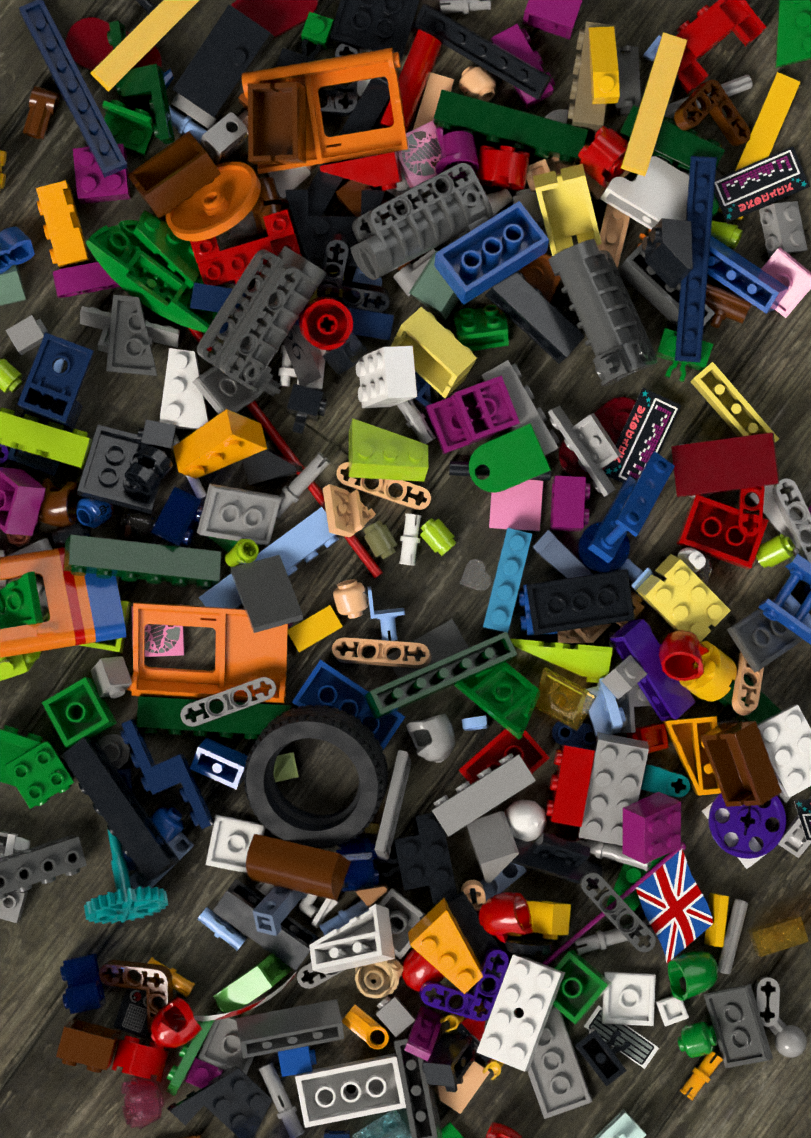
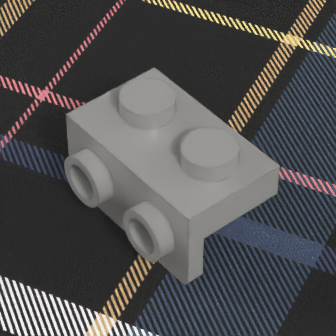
M798 201L774 203L759 210L769 258L779 247L788 254L801 253L808 250Z

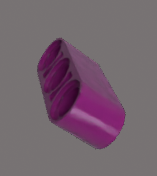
M99 262L52 272L58 298L120 287L102 268Z

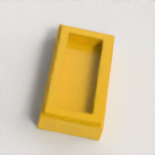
M329 605L288 629V634L300 653L343 626Z
M710 893L708 906L713 924L705 930L704 944L715 947L724 946L729 896Z

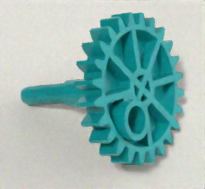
M108 830L113 859L111 865L116 892H107V895H98L97 898H92L91 901L86 902V905H84L86 920H89V922L94 921V923L102 922V924L111 922V924H114L117 921H121V923L126 920L134 921L135 918H144L146 915L161 912V909H165L168 906L166 891L163 888H151V886L131 888L127 862L121 848L122 844Z

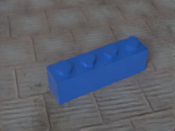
M710 236L708 274L767 314L775 310L787 292L788 287L713 236Z

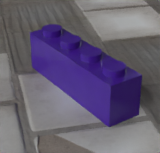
M644 619L628 621L609 638L622 660L631 655L647 673L637 684L661 721L677 720L695 703L689 690L682 686L678 680L669 678L663 672L659 658L661 644L658 643L650 625Z

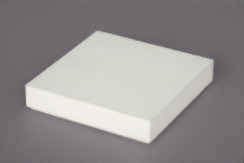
M216 815L206 865L247 873L246 857L254 834L264 836L265 827L263 824Z
M604 972V977L612 984L603 994L602 1024L654 1026L656 975Z

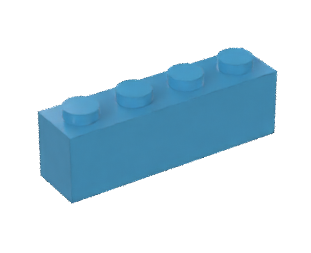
M507 528L482 628L508 633L530 546L531 533Z

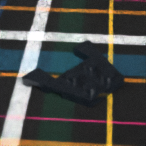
M285 190L306 260L317 267H321L327 238L333 234H341L347 238L349 243L345 267H358L350 250V247L358 244L352 230V224L358 217L308 216L309 191ZM361 190V215L380 206L384 199L385 191ZM362 222L360 230L367 231V228H369L368 223L364 224ZM336 243L333 256L338 257V251L341 247L339 243ZM331 264V265H328L327 267H338V266H337V265H334V264Z
M235 1065L210 1080L207 1086L197 1092L192 1091L186 1095L187 1098L177 1104L174 1102L167 1109L186 1126L197 1112L205 1106L235 1134L233 1138H254L272 1099Z

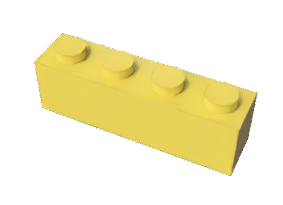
M713 362L691 380L695 388L738 437L773 432ZM774 433V440L777 442L779 438Z

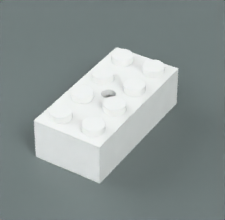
M513 954L477 1053L524 1072L529 1070L565 972L519 954ZM516 1008L523 1009V1017L518 1018L516 1016Z
M396 1053L313 1069L312 1072L295 1075L305 1128L406 1108ZM347 1085H355L356 1091L354 1093L347 1092Z

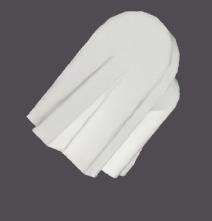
M308 894L306 898L302 899L299 909L311 918L315 916L312 926L318 928L326 915L339 902L326 898L319 910L313 906L317 896Z

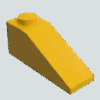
M614 26L589 27L592 104L618 103L620 98L619 70Z

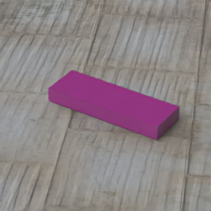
M421 1006L404 1050L428 1061L442 1024L440 1019L443 1016Z

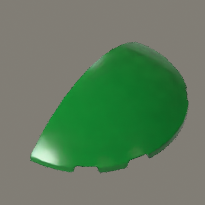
M124 220L118 225L111 227L105 225L87 240L88 248L102 268L132 297H139L141 304L177 324L204 333L207 331L218 312L190 308L193 286L190 289L184 283L186 279L177 271L172 272L167 267L169 263L161 255L154 254L133 234L138 220ZM199 272V275L196 279V283L203 284L202 277Z

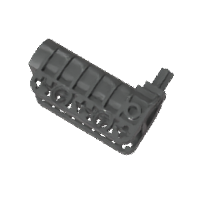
M460 163L356 218L352 224V230L358 244L350 247V250L360 270L368 278L376 280L457 235L462 236L493 218L492 207L471 166L466 163ZM463 171L467 175L464 179H451ZM442 182L446 184V187L437 190L435 187ZM430 190L431 195L423 199L421 194ZM413 198L416 201V203L412 204V202L410 201ZM403 204L405 209L397 212L395 207ZM388 212L390 217L382 221L380 216ZM362 222L364 224L368 223L369 228H367V231L360 230Z
M590 239L571 246L548 259L554 275L560 276L563 282L562 293H568L572 305L569 306L570 311H576L580 320L577 324L578 329L583 328L588 338L585 345L591 346L596 356L593 362L596 372L602 380L600 382L602 386L613 385L621 381L622 378L657 364L654 349L616 264L608 251L599 250L595 239Z
M284 246L278 256L265 249L258 251L197 346L198 355L219 368L230 378L256 393L262 394L264 391L271 396H274L275 393L279 394L281 392L279 389L281 384L272 379L273 375L270 373L272 368L268 365L327 273L286 246ZM263 259L268 261L266 265L262 264ZM255 278V286L248 290L247 286ZM237 303L240 304V306H239L238 309L235 308V305H236ZM225 322H228L227 330L223 333H220V329L223 326V324ZM209 346L212 347L210 352L206 350Z

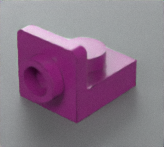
M195 1057L185 1082L202 1089L208 1085L210 1080L222 1074L223 1069Z

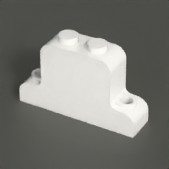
M652 156L645 176L637 174L633 181L623 177L613 178L600 199L650 230L662 218L686 221L689 174L673 167L665 159Z

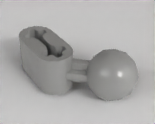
M766 976L759 978L754 985V996L759 1013L764 1012L766 1007L768 1011L772 1012V1017L769 1016L767 1021L761 1017L763 1026L768 1027L775 1035V1047L781 1055L788 1058L801 1055L806 1049L807 1038L804 1031L798 1026L786 1025L779 1018L780 987L778 982ZM766 982L773 986V991H769L767 995V1006L766 994L761 991V986H765Z

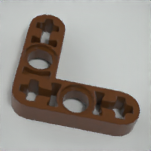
M711 79L701 84L674 113L675 123L681 130H688L697 126L710 113L731 145L739 146L750 140L751 133L748 125L720 83L716 80ZM696 99L701 105V110L697 106ZM722 108L725 110L727 118L723 115Z
M121 960L107 961L99 970V978L105 985L146 990L148 1031L152 1035V1021L159 1010L162 1009L155 1004V997L163 998L165 1004L173 1000L171 971L166 966ZM130 970L138 971L141 975V980H133L130 976ZM156 974H159V977L161 979H164L161 983L159 982V978L154 977Z

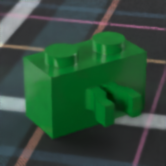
M665 328L655 353L657 357L672 361V365L667 369L665 377L670 378L671 372L676 369L677 364H681L678 380L680 382H684L686 376L685 366L703 371L706 368L713 344L702 340L700 363L674 361L677 332Z

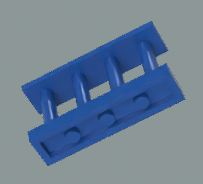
M654 451L638 480L636 481L629 476L624 481L588 549L609 563L614 558L627 532H630L635 537L639 534L675 466Z
M796 554L790 558L785 566L790 570L791 575L774 601L766 599L759 605V608L763 610V614L768 619L777 620L811 645V629L802 623L811 610V591L794 616L781 608L799 580H804L811 585V563L799 554Z

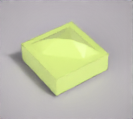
M294 752L277 756L273 770L275 782L299 777Z

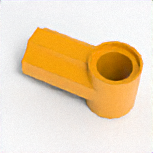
M354 1004L342 1020L344 1025L367 1042L373 1049L384 1048L390 1040L388 1029L380 1025L356 1004ZM380 1030L384 1033L385 1040L382 1044H375L372 1041L371 1034L373 1031Z

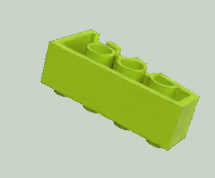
M0 407L1 445L84 469L93 441L87 438V432L74 428L72 433L63 430V425L49 421L47 426L38 423L39 418L27 414H24V418L14 416L15 411Z

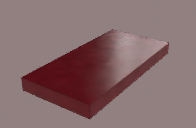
M773 432L671 446L678 498L780 484Z

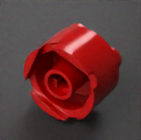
M602 126L595 134V140L590 146L585 145L578 154V157L581 159L580 164H583L584 172L602 187H607L606 182L610 183L613 178L620 177L625 171L621 169V165L629 142L612 128L607 129L605 126Z
M480 146L478 157L479 170L476 173L480 184L490 188L498 186L501 189L506 188L507 190H524L530 153L515 152V148L510 146H500V150H495L494 147Z
M318 297L309 301L299 316V328L305 340L313 346L322 350H333L341 347L349 338L353 330V318L350 311L341 302L330 297ZM325 317L331 320V323L327 326L328 329L320 326Z
M126 1035L124 1040L119 1039L111 1070L117 1071V1067L120 1066L123 1067L122 1073L151 1079L152 1075H156V1081L161 1082L169 1051H165V1047L154 1042H150L149 1046L139 1044L140 1039Z

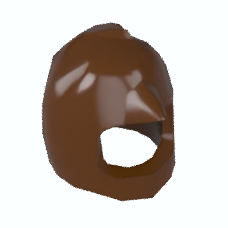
M47 477L42 482V486L46 489L45 498L39 510L38 520L57 527L75 524L78 520L76 506L81 499L77 495L79 484L77 482H68L63 488H57Z

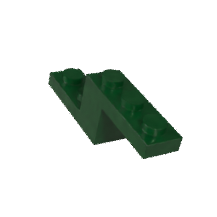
M120 21L110 22V31H107L108 42L110 46H113V50L127 37L125 25ZM157 64L131 69L116 84L118 94L127 101L152 96L149 99V105L152 114L155 113L157 122L153 124L155 136L164 144L173 143L175 137L163 69Z

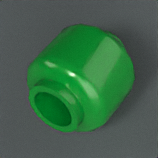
M705 1022L684 1026L681 1030V1036L677 1038L681 1052L685 1051L690 1058L711 1054L714 1046L717 1045L714 1028L708 1026Z

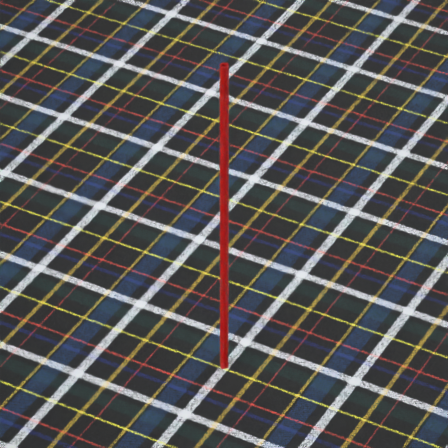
M188 328L199 343L204 333ZM209 346L206 350L210 352L212 347ZM253 401L246 406L257 422L262 424L263 430L281 454L302 466L304 470V466L257 403ZM313 481L307 488L326 512L323 492L316 482ZM355 534L351 537L344 536L373 577L377 578L383 573Z

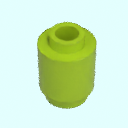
M0 358V389L4 393L9 391L14 393L23 383L20 380L22 374L6 359Z
M431 518L421 527L423 532L420 536L435 553L438 552L441 556L457 544L453 539L455 536L440 519L434 521Z
M780 534L761 544L756 557L762 567H774L793 557L795 546L789 536L785 537L783 534Z

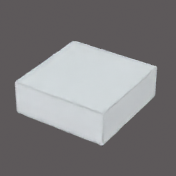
M673 995L656 1001L664 1026L689 1018L684 1002L674 998Z

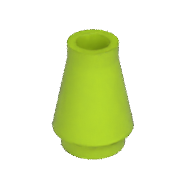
M712 220L711 236L727 247L735 249L741 239L743 230L738 229V225Z
M251 539L239 540L231 551L225 555V562L230 567L255 561L259 552L257 544Z

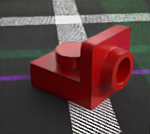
M659 722L635 728V733H627V738L647 741L649 746L648 753L669 748L664 723Z

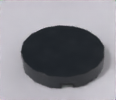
M522 935L521 937L508 936L506 944L501 942V948L521 955H535L536 951H541L542 955H547L551 953L552 941L531 935Z

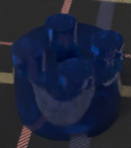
M602 522L589 526L581 534L577 545L580 562L591 572L595 573L617 570L625 563L630 551L627 535L623 539L614 558L609 563L588 549Z
M368 838L351 839V841L338 846L341 847V850H336V853L341 854L351 862L344 880L345 885L342 886L341 892L371 888L379 884L378 870L373 867V859L377 858L375 843L372 844V841H369Z

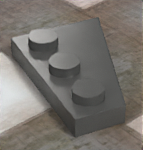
M113 295L107 372L158 376L139 297Z

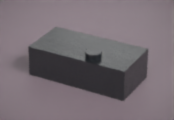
M228 5L173 90L219 120L242 86V73L252 71L274 36L243 13Z

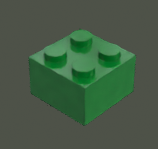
M85 677L42 702L65 747L71 748L83 737L96 736L117 723L105 699L99 697L92 678Z
M571 950L554 968L565 972L553 1006L570 1021L577 1024L612 983L578 955L577 952Z

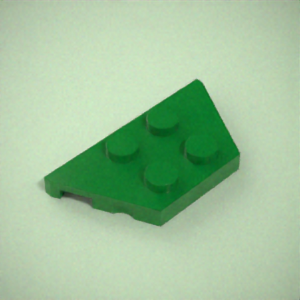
M506 662L454 685L517 739L523 736L540 697L539 689Z

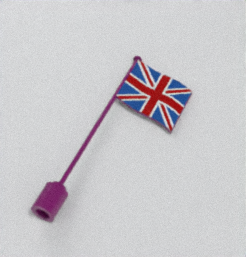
M681 842V848L670 852L620 896L624 900L636 889L644 914L662 945L666 964L713 924L708 903L691 875L683 852L686 849V845ZM616 900L605 909L609 910L614 908L616 905ZM603 912L598 914L542 964H550L601 920L605 914Z

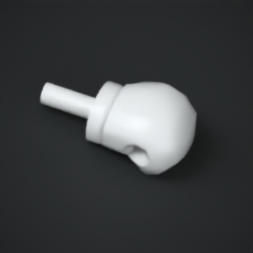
M684 548L678 553V558L694 573L703 568L706 563L704 555L694 548Z

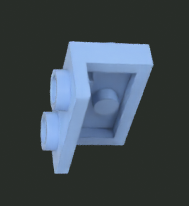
M603 678L599 679L598 686L583 690L595 737H597V732L610 735L621 733L623 722H626L623 708H618L617 698L601 681Z

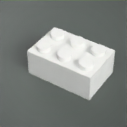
M413 346L382 347L364 355L356 364V374L360 378L358 398L362 402V408L392 407L417 397Z
M792 705L757 724L766 751L769 754L774 773L778 779V784L785 797H791L811 786V728L799 706Z

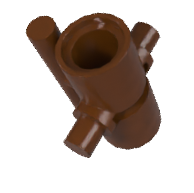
M274 177L259 179L261 192L255 206L250 211L252 212L257 236H264L268 233L263 219L264 216L289 208L287 198L283 199L278 196Z
M707 284L705 304L715 312L710 325L719 328L722 320L726 318L742 324L751 307V303L736 295L734 291L725 285L718 288Z

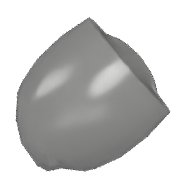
M446 713L421 721H412L406 725L417 749L416 753L427 761L441 763L453 751L455 747V733Z

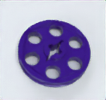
M718 794L710 807L708 817L711 835L718 846L735 857L745 859L761 857L773 850L783 837L786 827L785 810L777 796L770 799V804L766 808H761L758 805L750 806V818H753L754 822L753 824H748L746 834L744 835L745 827L740 819L746 816L749 806L744 804L742 806L726 807L722 794ZM720 808L726 809L729 813V818L724 823H719L715 818V813ZM770 817H774L779 821V828L774 832H769L765 827V822ZM729 832L735 833L738 837V842L733 847H728L724 843V836ZM753 837H759L763 841V847L756 852L752 851L749 847V841Z

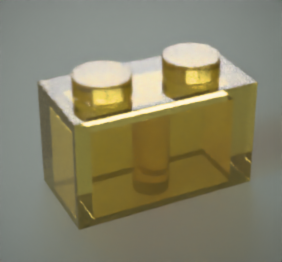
M798 915L748 930L756 955L759 957L809 942L802 919Z

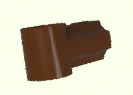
M34 86L29 100L30 110L23 134L36 139H45L51 116L55 114L58 107L60 93Z

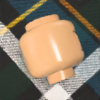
M470 66L462 72L459 87L465 96L488 102L495 95L496 81L483 67Z
M356 579L338 583V588L333 592L337 611L342 615H348L350 619L362 616V611L369 606L364 584L357 582Z

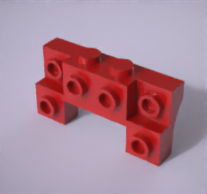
M718 0L711 7L707 4L696 13L698 18L692 23L686 21L677 29L678 34L676 37L687 40L677 75H679L677 82L687 94L709 76L697 60L732 31L745 47L765 31L766 26L754 13L746 0Z
M288 210L263 217L268 237L222 251H220L216 236L202 241H190L203 284L219 286L235 281L236 284L254 255L263 249L278 256L284 246L302 256ZM263 259L262 264L266 265L268 261Z

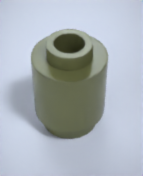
M381 520L363 529L365 533L364 538L376 558L381 556L382 559H385L396 552L394 547L397 546V543L386 524L383 525Z

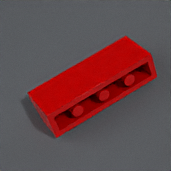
M419 29L398 79L406 133L409 130L430 73L433 71L442 48V43L437 38ZM391 99L382 118L381 129L391 127L394 124Z

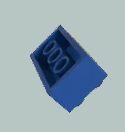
M518 201L435 254L434 266L464 305L545 254L549 239L522 203Z
M322 660L318 662L292 701L298 707L325 705L330 708L335 707L346 711L347 714H352L374 733V737L378 739L383 750L405 718L398 711H393L374 719L364 697L368 691Z

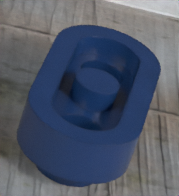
M560 720L552 728V737L560 745L594 750L596 737L593 742H587L585 739L586 734L589 732L595 736L593 726L590 724ZM564 727L570 731L569 736L566 738L560 734L561 729Z

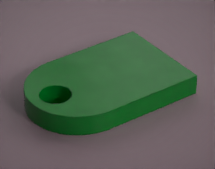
M532 423L482 444L473 452L469 461V473L473 482L480 489L492 493L505 491L551 471ZM480 465H486L490 470V475L485 480L478 478L476 470Z

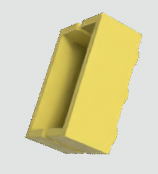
M583 164L560 169L561 174L556 175V171H551L533 176L552 256L574 246L573 235H577L578 243L595 239L597 245L602 244Z
M422 307L401 324L396 334L397 336L391 347L413 346L415 371L444 398L448 397L465 381L477 359L470 348L463 346L450 330L445 329L437 322L432 313L427 312Z
M672 554L655 570L666 579L662 581L651 574L636 590L675 631H691L697 636L699 642L711 632L708 628L710 625L716 627L731 611L680 558Z

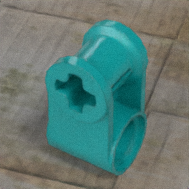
M646 764L641 789L653 793L661 792L673 797H683L689 792L690 783L683 775ZM678 778L682 779V784L685 785V789L675 793V788L671 787V783L677 782Z

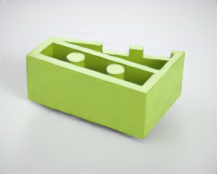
M352 418L349 429V477L424 482L429 467L427 444Z

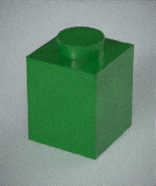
M309 12L301 34L302 42L303 39H307L309 45L316 47L318 43L322 45V49L326 50L334 24L333 19Z

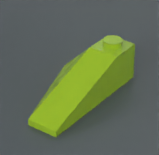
M510 639L515 648L578 676L587 677L586 682L598 683L600 678H604L609 674L612 647Z

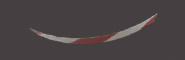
M297 971L276 991L252 1005L224 1014L194 1016V1019L196 1021L225 1019L254 1009L284 989L296 976ZM172 1015V1019L185 1021L184 1015Z

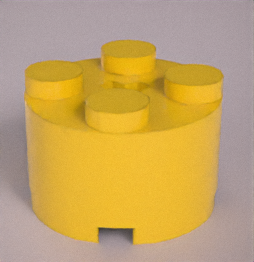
M703 641L701 644L709 650L708 653L702 655L704 673L700 678L679 682L698 698L712 702L721 699L730 691L729 685L732 679H736L737 668L734 661L708 641ZM697 662L694 663V669L698 667Z

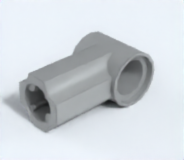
M434 248L414 264H408L394 275L393 278L408 297L412 296L409 294L411 288L435 253Z

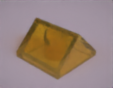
M545 667L538 688L540 697L535 708L577 731L597 696Z

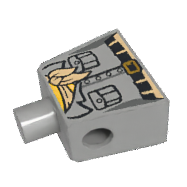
M243 111L238 117L232 112L228 113L202 135L201 146L215 165L223 163L247 140L248 128L242 123V120L248 116V111Z

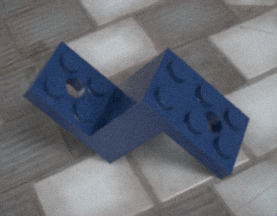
M45 332L17 404L25 410L24 414L39 418L38 423L47 426L49 421L61 424L64 431L72 433L83 407L76 399L94 351ZM59 359L66 360L68 364L67 370L63 373L54 371V363ZM15 448L10 449L7 457L9 460L56 477L61 464L59 461Z

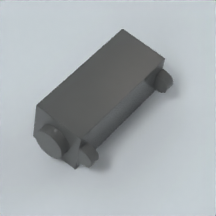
M625 45L616 48L620 98L618 103H614V113H620V116H628L633 105L639 107L641 104L638 47Z

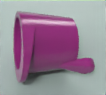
M437 127L435 134L441 148V160L435 166L436 173L439 175L460 163H466L471 166L476 174L479 170V163L473 135L465 131H453L443 136V128ZM463 171L451 179H463L467 175Z

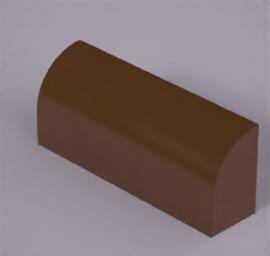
M254 834L246 857V869L251 880L336 901L351 863L339 853Z

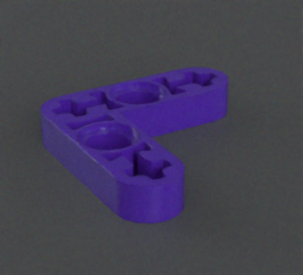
M497 947L490 948L486 952L481 964L483 977L474 985L472 993L466 992L464 994L458 988L435 981H428L420 988V998L430 1007L472 1020L485 1021L491 1015L509 963L508 956L501 948ZM497 954L503 960L502 963H497L494 969L496 973H499L498 976L492 972H486L487 968L492 971L493 962L490 959L491 957H496ZM485 978H493L495 980V986L490 991H485L481 987L482 981ZM432 988H435L437 994L444 996V1004H440L442 1000L436 996L428 1000L429 997L425 994L426 991H431ZM478 993L485 997H491L490 1000L484 999L483 1006L486 1008V1011H481L479 1015H477V1011L474 1009L482 1001V998L477 996ZM456 994L462 996L463 1003L461 1006L453 1008L449 1005L450 997Z

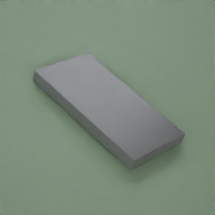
M398 750L375 846V852L379 859L388 860L412 764L406 751Z
M552 1006L529 1070H527L544 1119L592 1102L562 1014L556 1007Z

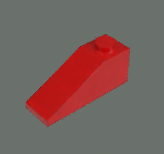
M397 152L320 166L321 172L373 187L382 186V191L397 188V183L403 182Z

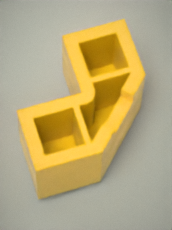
M526 900L531 913L533 932L542 933V938L557 940L558 935L569 934L571 904ZM511 932L508 933V936L521 937L522 934Z

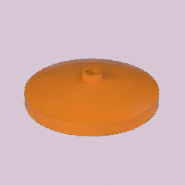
M226 162L215 165L220 175L212 183L199 189L191 198L184 200L175 206L170 213L166 214V222L173 234L185 241H202L228 231L243 220L255 206L261 192L260 180L251 166L241 162Z

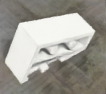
M375 904L359 917L355 916L346 925L339 929H334L310 944L312 970L328 974L395 959L389 909Z

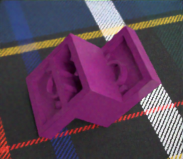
M502 375L455 392L450 398L426 406L443 454L487 439L496 432L520 423Z

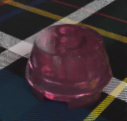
M132 1078L131 1081L122 1083L121 1093H126L124 1097L125 1106H122L126 1124H130V1128L138 1127L142 1129L161 1118L164 1099L162 1092H159L156 1082Z

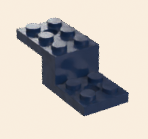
M136 720L122 723L123 730H120L121 736L125 744H130L134 753L130 754L135 767H140L144 774L141 777V781L146 792L151 790L153 795L181 783L183 787L179 790L184 802L189 801L193 811L190 812V816L195 826L200 825L201 829H204L214 824L185 755L179 754L155 765L139 727H137Z

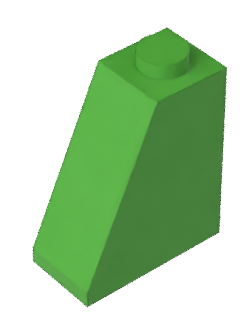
M271 953L222 988L213 997L219 1009L224 1013L239 1010L272 988L291 969Z

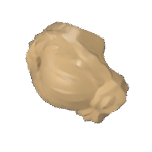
M392 959L355 967V982L359 992L369 998H383L386 995L393 994L399 984L403 966L398 960Z

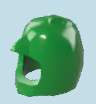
M692 951L669 962L668 975L673 997L684 1001L707 991L716 983L718 979V964L712 954L704 951ZM682 977L685 978L686 992L680 987L679 980Z

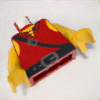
M481 1002L479 1006L474 1007V1009L477 1011V1015H479L481 1011H486V1008L483 1006V1002ZM451 1013V1015L441 1018L440 1023L449 1021L450 1028L446 1032L457 1029L463 1036H472L474 1049L477 1052L489 1018L485 1021H476ZM479 1054L486 1063H489L483 1068V1074L488 1069H492L494 1076L491 1080H494L500 1075L501 1067L504 1063Z

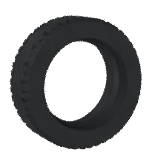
M325 705L300 706L297 709L293 708L285 711L281 716L274 718L263 729L251 748L244 769L246 797L250 801L249 805L253 809V813L258 817V820L266 829H269L272 834L281 840L320 849L332 848L335 845L339 846L351 841L352 838H356L374 819L384 798L388 783L386 757L382 753V746H380L378 739L374 737V733L352 714H347L346 711L335 707L330 708ZM298 739H320L337 746L348 755L357 769L359 787L354 800L346 809L334 814H313L297 808L283 796L275 782L273 770L278 754L287 744Z

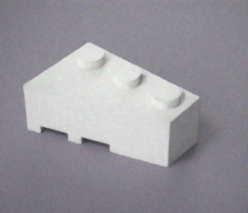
M169 348L159 420L162 423L176 425L177 429L196 431L209 422L205 397L193 383L200 376L195 351Z

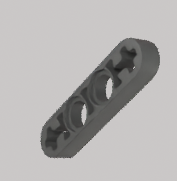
M591 871L583 874L580 880V887L638 951L649 952L652 950L656 943L652 931L598 873ZM588 878L593 880L597 878L596 885L601 890L605 886L607 887V890L600 893L597 899L594 896L598 895V893L593 888H586L588 886L586 881ZM611 895L615 897L616 905L608 910L602 906V901L604 897ZM624 914H629L633 917V924L629 928H622L620 926L619 920ZM639 924L642 927L637 930L643 936L649 934L647 939L649 944L647 946L644 944L638 945L640 940L634 933L631 937L628 936L629 933L636 930Z

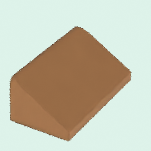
M379 884L356 888L355 892L367 906H370L387 892V885Z

